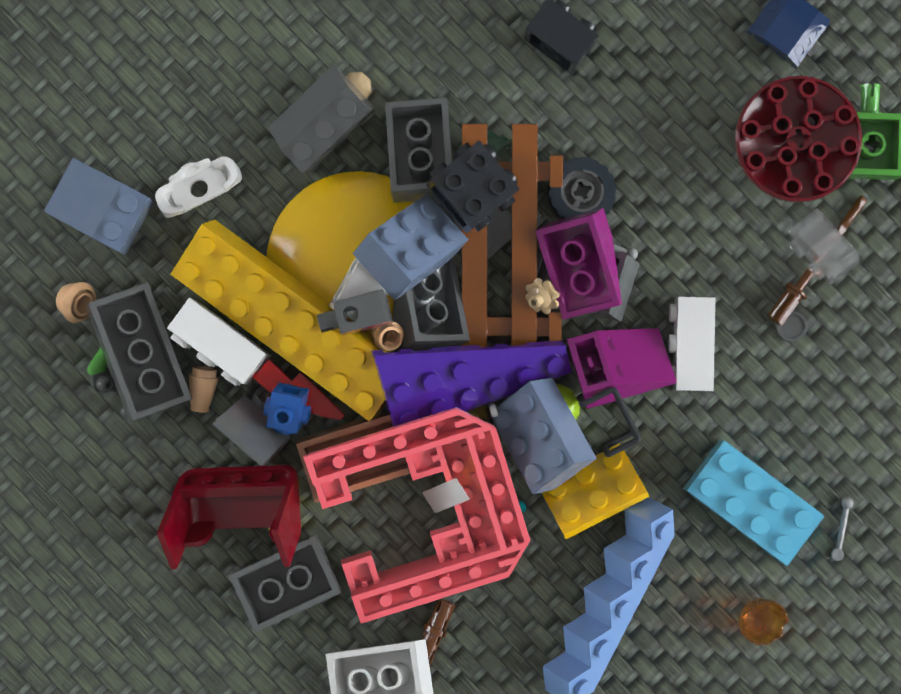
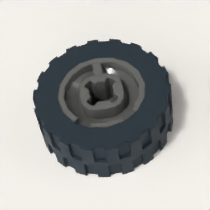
M575 157L563 163V187H550L549 182L548 201L552 211L560 219L604 208L605 215H607L615 202L617 188L614 183L613 174H610L605 165L600 164L596 159Z

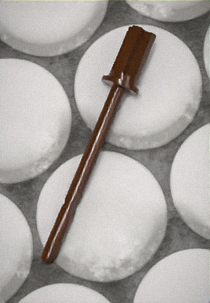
M862 195L856 200L795 286L786 283L785 292L767 315L771 321L782 326L798 303L807 298L802 290L866 204L867 199Z

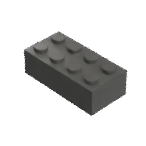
M148 282L88 303L86 307L130 424L185 404L192 399Z

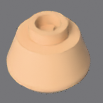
M85 282L66 284L57 293L56 306L69 322H83L89 318L86 309L88 303L96 300L95 291L90 284Z

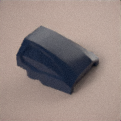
M770 0L746 33L750 36L754 34V38L758 42L776 51V54L784 61L792 62L791 66L796 69L831 21L805 0Z

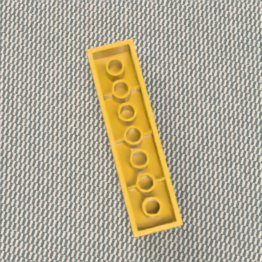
M217 220L201 224L170 275L369 422L378 416L387 403L372 355V351L381 350L375 345L373 335L366 330L348 335H342L339 329L321 333L317 314L334 310L329 307L330 303ZM346 316V319H347L348 322H349V321H353V320H351L350 318H348V317ZM383 350L384 353H386V352H395L394 350H392V351H384V350Z

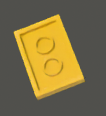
M619 443V444H617V445H615V446L609 448V450H611V449H613V448H615V447H617V446H619V445H621V444ZM624 450L611 457H606L604 452L596 455L597 459L558 488L541 492L565 539L649 497L645 486Z

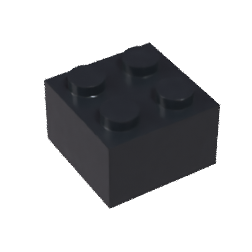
M547 0L526 27L524 40L573 76L595 47L599 37L595 32L597 28L588 20L582 18L579 21L571 15V8L560 0L555 2Z

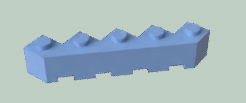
M648 497L624 510L626 535L604 548L606 574L584 587L586 613L563 627L565 652L543 666L545 691L550 694H591L594 692L675 536L673 509Z

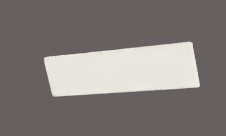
M457 478L422 492L435 513L470 500Z

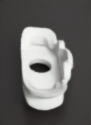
M220 157L213 161L207 158L199 162H189L183 165L176 174L169 177L168 184L157 190L155 199L165 218L184 214L229 191L242 180V174L237 164L228 157ZM196 181H204L208 185V190L202 197H195L191 194V186Z

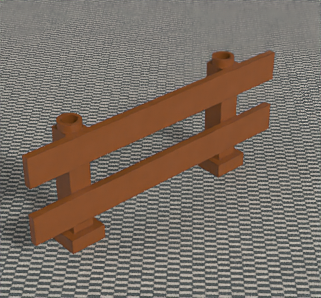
M462 124V146L466 142L472 146L478 140L483 145L487 144L488 124ZM512 124V161H497L503 169L507 168L514 174L518 182L516 185L520 189L512 195L516 200L512 204V315H487V225L479 232L473 228L467 234L462 229V233L469 239L462 247V303L470 339L462 346L479 345L480 347H487V336H512V346L524 345L527 342H537V336H549V341H562V315L560 309H551L549 316H537V312L529 306L525 295L528 293L526 286L533 283L537 278V236L535 230H537V181H550V187H563V155H550V161H538V124Z

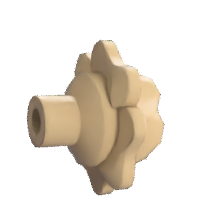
M536 278L533 283L526 286L528 293L525 295L529 306L536 312L542 310L544 314H549L551 309L559 306V302L556 300L559 297V293L549 280L543 282L542 279Z

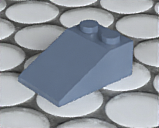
M72 158L44 212L126 255L155 201Z

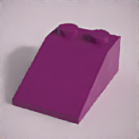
M604 208L546 223L535 230L551 283L559 293L557 301L559 302V309L563 320L622 304L613 237Z

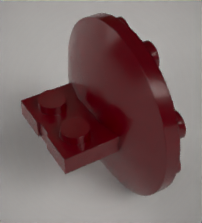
M790 76L765 85L746 103L736 126L735 148L744 173L761 191L783 201L808 202L832 193L851 176L861 154L862 128L853 105L836 87L814 77Z

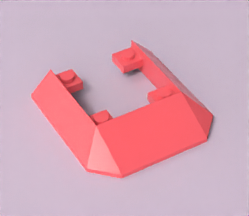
M455 407L303 455L322 509L352 500L346 475L403 457L406 458L413 481L443 472L446 482L457 478L470 499L454 506L459 520L458 523L430 531L436 551L435 555L381 572L377 571L371 550L341 559V565L351 591V597L360 624L505 579L511 575L529 544L530 537L494 425Z

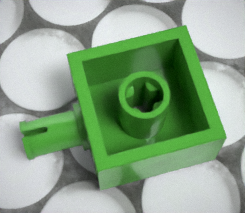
M871 84L860 85L861 111L857 112L862 128V149L858 163L848 179L897 180L901 178V114L879 112L880 84H873V86ZM868 140L869 145L874 146L875 148L871 152H869V149L864 146V143Z

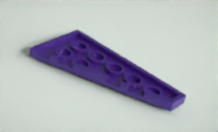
M562 341L527 342L524 345L518 346L495 344V347H480L479 345L432 347L430 350L412 351L411 349H399V352L386 353L383 350L372 351L393 427L455 407L466 412L512 395L529 381L548 378L555 379L572 372L566 346Z

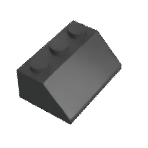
M333 64L268 128L281 151L302 173H310L376 109L342 71Z

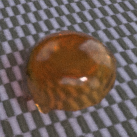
M756 598L744 606L740 613L738 624L740 632L745 639L755 645H769L783 636V629L785 624L789 623V617L785 608L774 600Z

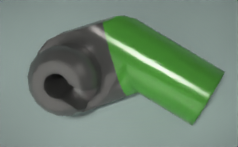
M101 347L88 365L87 372L94 390L107 393L113 387V380L109 379L106 369L107 362Z

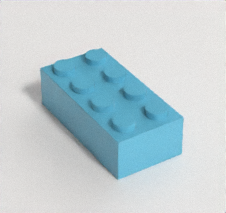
M719 440L683 487L687 493L786 566H788L824 518L823 514L725 440Z

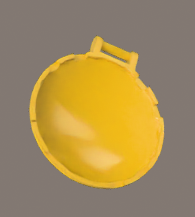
M355 171L325 177L304 188L286 205L271 232L266 257L330 303L355 259L353 252L365 237L415 201L393 203L390 177L386 175ZM388 294L386 296L393 320L394 299Z

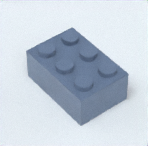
M426 194L370 232L353 252V255L395 301L450 261L469 239L434 200Z
M553 378L529 381L496 408L498 416L492 419L532 494L558 488L597 459Z

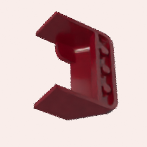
M289 465L194 468L184 472L178 479L157 531L170 568H178L185 547L205 545L212 538L215 529L270 528L269 535L277 546L283 566L290 567L301 534L299 479L296 470Z

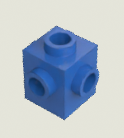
M279 382L273 389L271 397H267L263 414L268 416L266 427L273 428L277 433L283 435L297 434L302 425H307L311 414V406H307L309 389Z

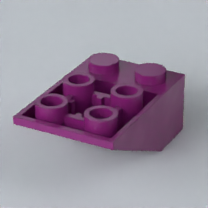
M659 328L594 331L567 339L571 360L584 400L609 387L617 388L623 399L677 383ZM613 393L587 405L586 408L589 409L616 401Z

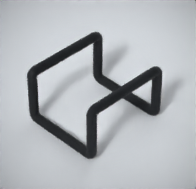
M609 387L585 400L582 393L577 396L579 405L585 407L613 393L630 428V431L602 444V450L606 457H611L639 443L641 440V435L618 389L615 387ZM634 435L635 438L609 450V447Z

